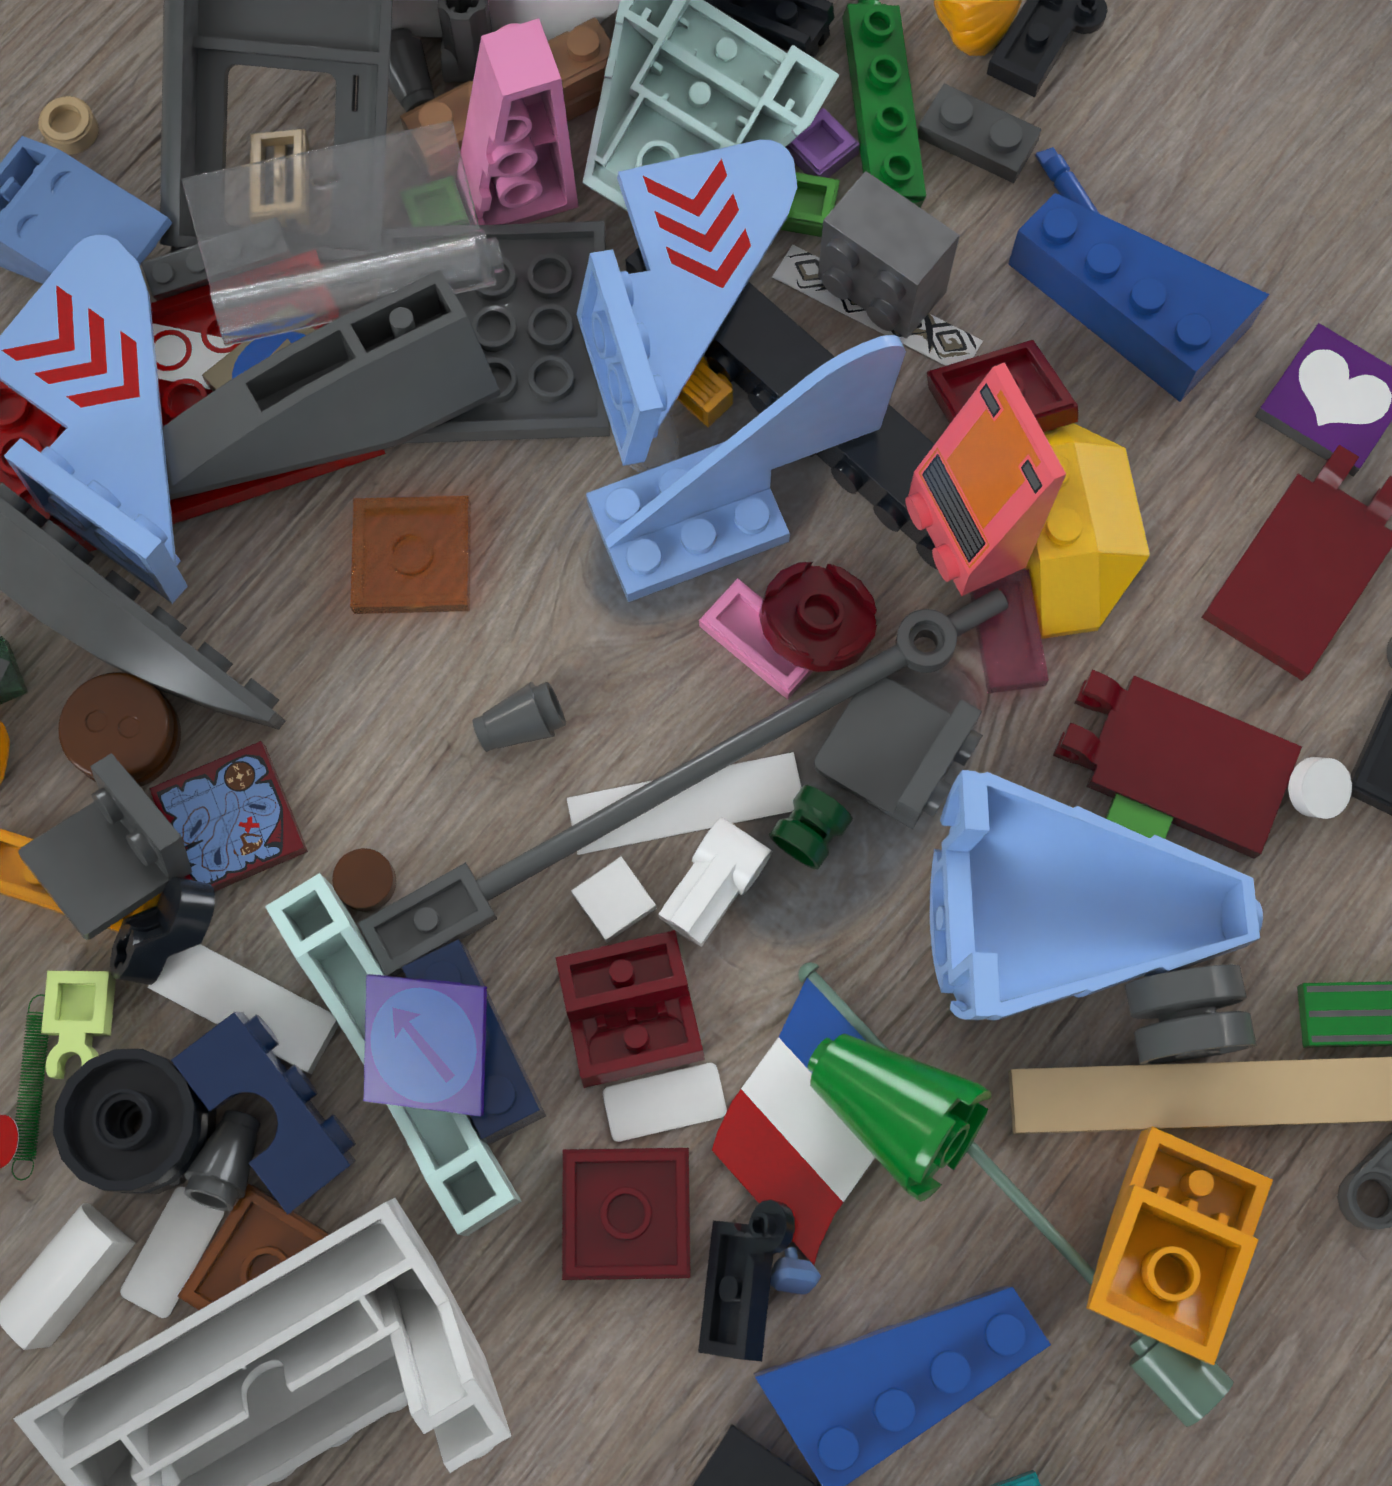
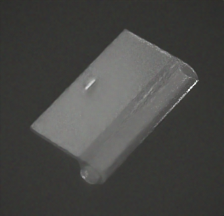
M452 121L181 178L210 285L209 290L225 346L330 323L440 269L455 294L496 285L495 273L504 272L503 258L497 238L487 239L483 228L480 229Z

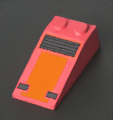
M1005 362L992 367L916 468L908 497L905 499L912 522L918 530L926 528L936 547L933 548L932 554L940 575L946 582L953 580L961 596L1026 568L1066 476L1062 465Z

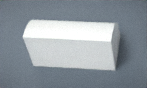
M83 1203L0 1301L1 1327L23 1350L51 1347L136 1243L91 1204Z

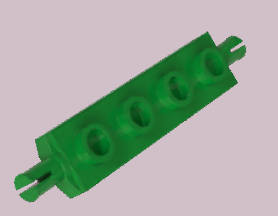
M857 0V4H847L842 20L858 140L860 143L863 173L867 171L921 208L927 196L900 6L881 4L879 0Z

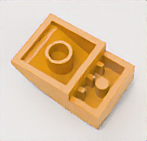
M1153 1126L1141 1131L1107 1228L1086 1309L1209 1365H1214L1259 1240L1253 1237L1273 1179Z

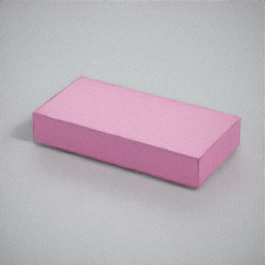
M737 578L701 617L699 627L788 700L813 671L795 666L775 652L762 631L759 613L763 599Z

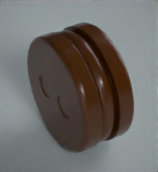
M106 673L86 681L68 698L59 719V740L64 754L78 770L94 782L96 781L90 766L112 753L140 787L157 779L168 769L175 759L180 746L181 726L173 705L154 685L130 673Z

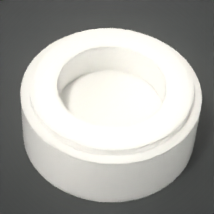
M1322 757L1306 758L1294 768L1290 776L1288 785L1289 797L1294 808L1302 815L1323 819L1333 818L1346 808L1352 792L1350 774L1346 767L1338 760Z

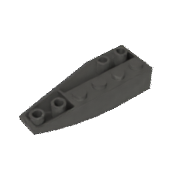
M441 269L356 309L282 348L231 379L162 427L170 500L398 446L499 396L500 389L471 322Z
M2 482L0 483V590L39 621L105 663L125 673L133 674L161 691L218 713L278 730L281 728L286 720L272 710L279 702L278 698L252 678L244 687L226 674L233 663L206 642L198 650L194 649L180 638L187 629L183 624L160 606H157L152 614L144 610L134 602L141 593L137 588L113 570L105 578L88 566L95 557L92 553L81 546L60 527L36 511Z

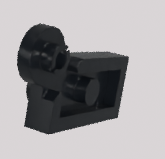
M1027 0L991 57L987 75L1035 98L1073 33L1091 34L1103 26L1108 12L1105 0Z
M775 1200L762 1201L752 1212L749 1224L713 1220L698 1353L762 1362L773 1254L781 1253L789 1246L795 1231V1219L792 1210L787 1204Z

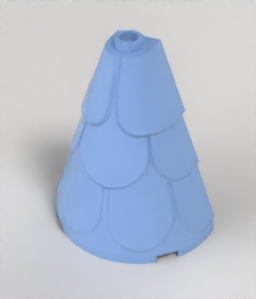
M962 770L954 781L940 818L943 826H950L949 835L941 842L942 850L934 849L930 883V934L938 984L941 993L954 994L956 1001H951L950 1010L958 1018L964 1020H999L1071 996L1077 998L1084 997L1141 976L1148 977L1181 970L1245 948L1260 939L1263 911L1260 902L1255 897L1254 880L1252 877L1157 835L1148 838L1079 806L1072 808L989 772L978 773L976 771Z

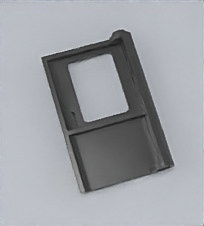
M164 0L160 213L167 216L172 224L159 240L160 245L171 246L172 253L245 229L233 227L225 219L228 75L230 69L235 65L329 73L336 81L330 230L325 235L284 232L292 256L295 257L316 250L318 258L321 260L380 265L393 0ZM356 76H357V98H356V111H355V90H356Z

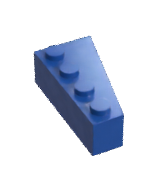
M1001 1286L924 1313L915 1318L875 1330L841 1344L807 1354L804 1357L754 1373V1376L822 1486H846L1045 1350L1051 1344L1015 1289L1010 1286Z

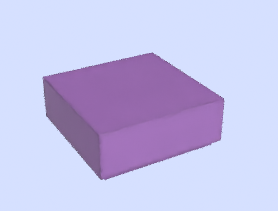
M822 108L816 114L811 125L785 148L791 153L794 163L805 174L829 178L859 154L860 143L828 111Z

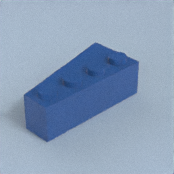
M1054 193L1018 230L1008 263L1179 402L1187 396L1252 327L1269 296L1266 292L1057 193Z

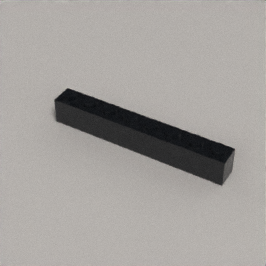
M638 247L625 259L628 274L647 271L640 248ZM750 282L745 286L704 354L712 371L716 374H723L730 382L734 381L748 394L750 403L759 414L818 367L834 358L828 350ZM888 404L879 430L815 454L831 467L834 479L843 489L851 494L859 492L874 506V513L887 528L895 532L899 530L904 532L916 543V549L923 560L931 567L937 569L932 554L933 548L936 547L926 528L923 530L916 528L910 518L905 501L909 494L914 471L935 444Z

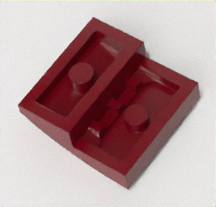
M675 930L555 957L566 1013L570 1022L580 1078L584 1088L705 1060Z

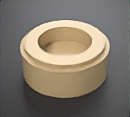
M71 96L60 97L49 102L41 111L38 121L40 132L48 145L60 149L68 155L78 154L87 150L95 142L99 130L98 122L88 104L79 98Z

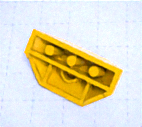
M1075 423L1043 432L1062 465L1066 476L1026 566L1040 639L1098 631L1150 556L1126 448Z

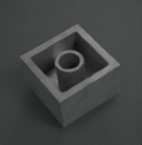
M865 171L823 220L818 278L822 280L823 285L832 295L842 300L848 298L866 310L868 317L878 327L886 331L894 330L907 339L947 292L960 235Z

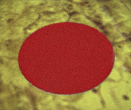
M0 1115V1169L11 1162L17 1151L19 1141L17 1125L8 1115Z

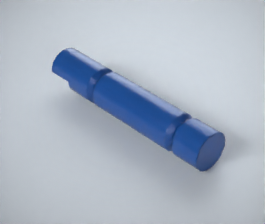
M1054 147L1035 154V157L1050 180L1054 182V186L1061 196L1099 213L1074 173L1070 171V167L1063 156L1058 154Z

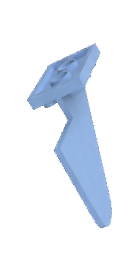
M895 335L880 336L837 355L806 376L725 442L586 493L587 503L628 602L789 542L790 532L770 489L771 470L881 428L906 353L900 338Z

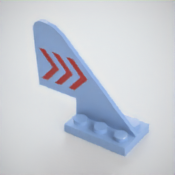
M759 139L618 172L617 180L647 271L628 274L627 271L620 272L613 249L590 253L576 315L623 466L646 461L652 439L657 438L659 427L787 219L797 190L794 158L789 150L778 142Z
M93 235L82 239L72 248L0 335V381L66 428L50 447L46 446L41 452L20 438L4 457L39 507L173 604L188 586L177 568L181 560L175 554L150 295L138 261L117 239L108 235Z

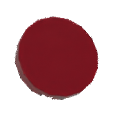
M798 562L781 570L767 586L759 613L763 635L775 652L793 665L815 672L839 671L858 662L870 647L877 628L875 601L862 581L842 567L827 564L826 568L811 566L813 562Z

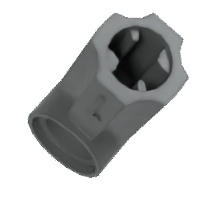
M438 0L437 8L442 30L441 70L444 82L453 83L473 81L481 36L492 33L488 0Z

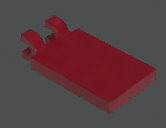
M1338 445L1313 482L1297 474L1201 617L1301 681L1310 674L1392 548V530L1385 527V524L1392 516V476H1389L1381 489L1377 490L1367 506L1338 489L1359 458V456L1341 445Z
M1092 669L1088 679L1082 683L1074 704L1107 715L1100 735L1097 737L1091 731L1070 723L1066 732L1061 734L1053 756L1092 770L1086 786L1111 798L1119 794L1174 817L1172 824L1253 859L1261 855L1302 746L1137 676L1132 677L1125 690L1114 679Z

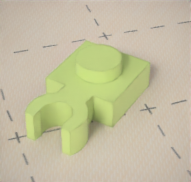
M47 971L41 1033L49 1036H59L58 1044L52 1048L47 1056L46 1072L48 1077L64 1079L65 1064L70 1057L79 1055L83 1066L89 1059L99 1056L98 1052L92 1047L93 1036H111L116 979L113 978L110 971Z

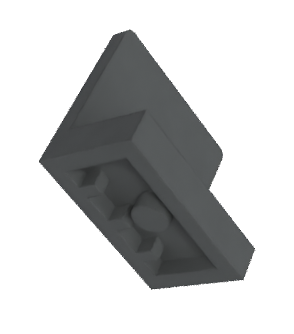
M112 753L90 766L98 790L91 794L94 802L27 843L18 852L23 863L86 940L92 939L163 892L167 883L173 877L184 878L192 872L182 836Z

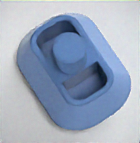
M795 1247L786 1248L784 1251L785 1257L778 1259L773 1265L770 1285L777 1291L807 1294L819 1282L821 1275L811 1261L798 1259Z

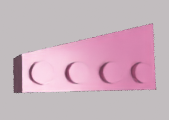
M539 18L522 24H508L495 32L481 36L455 181L470 226L526 224L578 208L562 80Z

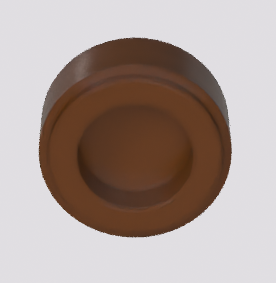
M361 848L348 852L338 861L333 871L332 883L334 890L344 904L356 911L370 912L381 908L391 899L396 888V874L390 862L381 853L372 849Z

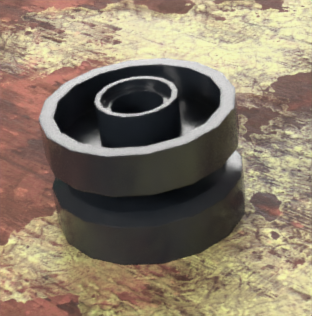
M114 1049L89 1059L67 1080L55 1105L53 1135L61 1160L79 1180L104 1191L125 1194H160L183 1184L187 1180L184 1174L214 1131L217 1112L216 1110L209 1111L170 1059L144 1049ZM142 1113V1125L135 1133L133 1129L134 1120Z

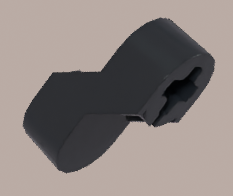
M173 877L167 883L157 906L125 918L112 947L110 970L113 978L152 985L157 981L169 956L201 944L214 912V888L207 883Z

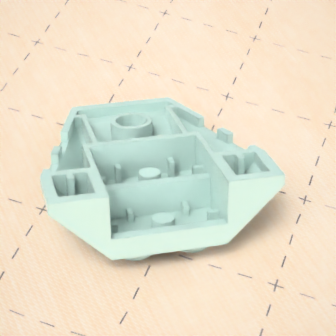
M621 0L618 6L583 184L627 211L617 180L619 171L759 139L772 140L786 147L811 125L839 74L794 45L786 53L704 0Z

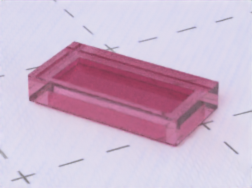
M1029 569L1017 571L970 592L972 602L995 588H999L1009 605V608L976 626L987 693L1046 686L1049 678Z

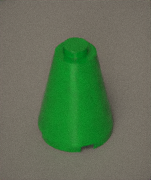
M841 1034L834 1041L829 1037L825 1038L814 1050L807 1066L808 1070L813 1072L810 1086L901 1187L919 1202L931 1197L942 1185L932 1178L939 1168H944L947 1165L954 1170L963 1159L976 1138L988 1112V1108L979 1102L991 1098V1091L976 1082L848 1034Z

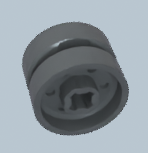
M1228 964L1189 968L1156 974L1125 984L1130 1016L1136 1019L1159 1018L1158 1023L1143 1026L1134 1032L1140 1064H1161L1199 1059L1257 1046L1250 1013L1244 1011L1216 1012V1009L1240 1003L1247 998L1239 965Z

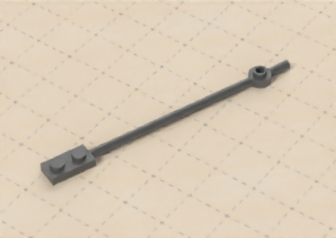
M995 588L947 616L932 609H921L910 613L903 619L898 628L896 645L479 879H475L465 862L358 922L385 976L396 977L404 972L403 966L458 939L461 940L497 920L488 902L489 900L901 668L907 666L921 673H931L942 669L949 663L954 654L958 636L1009 608L1004 594L999 588ZM927 637L934 641L936 648L931 652H922L916 648L914 642L918 638Z

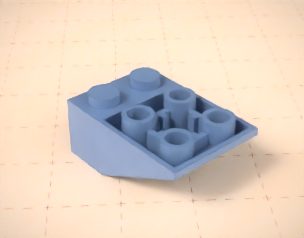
M21 136L0 163V267L41 284L47 280L78 242L93 235H108L117 239L141 265V262L154 250L158 241L172 224L167 216L60 149Z

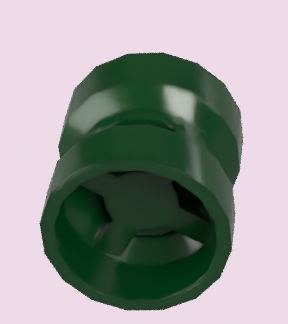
M803 785L793 799L794 810L788 818L779 819L769 833V837L789 856L807 867L818 870L829 855L828 844L833 837L843 835L852 822L853 817L840 803L815 787Z

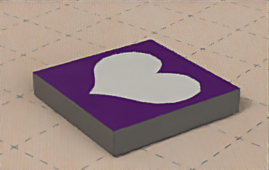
M1318 323L1255 417L1325 460L1331 457L1338 445L1356 454L1359 458L1348 473L1354 477L1392 421V366Z

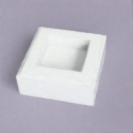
M622 856L571 890L573 896L606 943L657 909L656 904Z

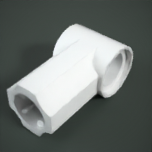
M723 817L719 818L700 843L692 858L693 866L658 914L659 918L678 934L702 947L738 894L743 896L756 881L773 851Z

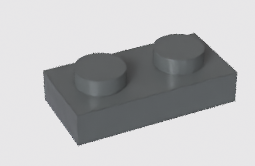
M944 83L919 124L918 138L1011 183H1015L1038 143L1042 129Z

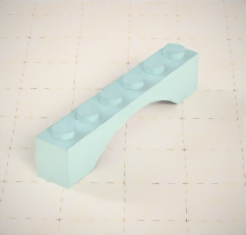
M319 873L265 907L294 957L317 989L364 1064L366 975L385 976L333 886ZM387 1104L426 1182L458 1235L469 1236L521 1202L520 1197L487 1142L481 1140L470 1115Z

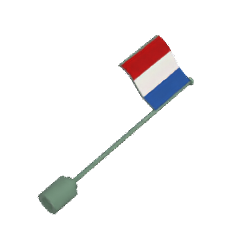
M808 962L799 969L798 977L800 982H804L779 1037L732 1100L717 1131L712 1151L759 1204L766 1200H775L787 1204L792 1210L795 1219V1231L792 1241L815 1266L819 1248L834 1215L875 1157L810 1086L813 1072L807 1068L809 1059L817 1046L825 1038L829 1037L834 1041L841 1034H848L882 1048H888L816 972L819 965ZM973 1141L967 1153L1081 1276L1092 1285L1095 1274L1093 1268ZM1133 1330L1136 1337L1130 1342L1129 1346L1136 1354L1129 1362V1366L1186 1427L1195 1424L1208 1414L1233 1386L1234 1381L1216 1362L1214 1365H1209Z

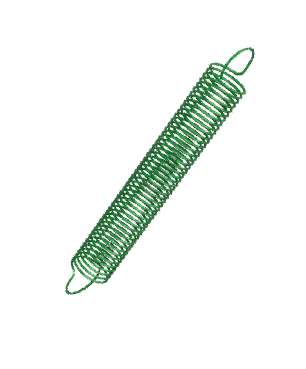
M43 994L36 995L35 997L32 998V1000H33L34 998H36L37 996H45V995H43ZM31 1000L30 1003H29V1006H28V1012H27V1014H28V1013L43 1014V1013H41V1012H29L30 1004H31V1002H32V1000ZM26 1016L31 1017L26 1018V1020H30L26 1021V1023H29L25 1025L27 1026L26 1030H42V1028L32 1027H42V1025L34 1024H42V1022L37 1021H42L43 1019L38 1018H43V1016ZM24 1031L26 1033H41V1031ZM24 1034L25 1036L47 1037H24V1039L33 1040H24V1042L30 1043H24L23 1045L28 1046H24L23 1048L26 1049L22 1050L25 1052H43V1054L22 1053L23 1055L44 1056H22V1058L44 1059H22V1061L45 1062H22L21 1064L30 1065H21V1067L26 1068L20 1069L24 1071H41L37 1073L20 1072L22 1074H40V1076L20 1075L21 1077L41 1078H20V1080H37L42 1082L19 1081V1083L42 1084H19V1086L40 1088H18L23 1090H39L18 1091L20 1093H38L37 1095L18 1094V1096H36L39 1098L18 1097V1099H34L40 1101L17 1100V1102L39 1103H18L17 1105L37 1107H16L19 1109H36L16 1110L17 1112L35 1113H16V1115H32L37 1117H15L37 1119L15 1120L36 1122L16 1123L20 1125H34L17 1126V1128H32L30 1130L18 1129V1131L34 1132L19 1134L35 1136H19L34 1139H19V1141L32 1142H18V1144H29L18 1145V1147H26L32 1149L17 1150L33 1152H16L19 1154L31 1155H14V1157L28 1158L12 1159L15 1161L25 1160L33 1162V1159H36V1157L32 1156L37 1155L34 1153H36V1149H38L37 1147H35L38 1145L34 1143H38V1141L35 1140H38L37 1137L39 1136V1131H37L39 1130V1128L36 1127H40V1125L37 1124H40L39 1121L41 1120L39 1119L41 1117L39 1115L41 1114V1112H39L41 1111V1109L39 1108L42 1107L40 1105H42L41 1102L43 1101V1097L41 1096L43 1095V1093L41 1092H43L42 1089L44 1087L42 1086H44L43 1083L45 1082V1078L43 1077L45 1076V1074L43 1073H45L44 1070L46 1069L44 1068L46 1067L45 1064L47 1060V1052L45 1051H48V1049L46 1048H48L47 1045L49 1044L47 1043L49 1041V1035ZM28 1049H44V1050L40 1051V1050H28ZM14 1161L13 1164H12V1174H13V1176H14L17 1180H21V1181H22V1180H26L27 1178H29L30 1175H29L28 1177L24 1178V1179H19V1178H17V1177L14 1175V1173H13V1165H14V1163H15V1161Z

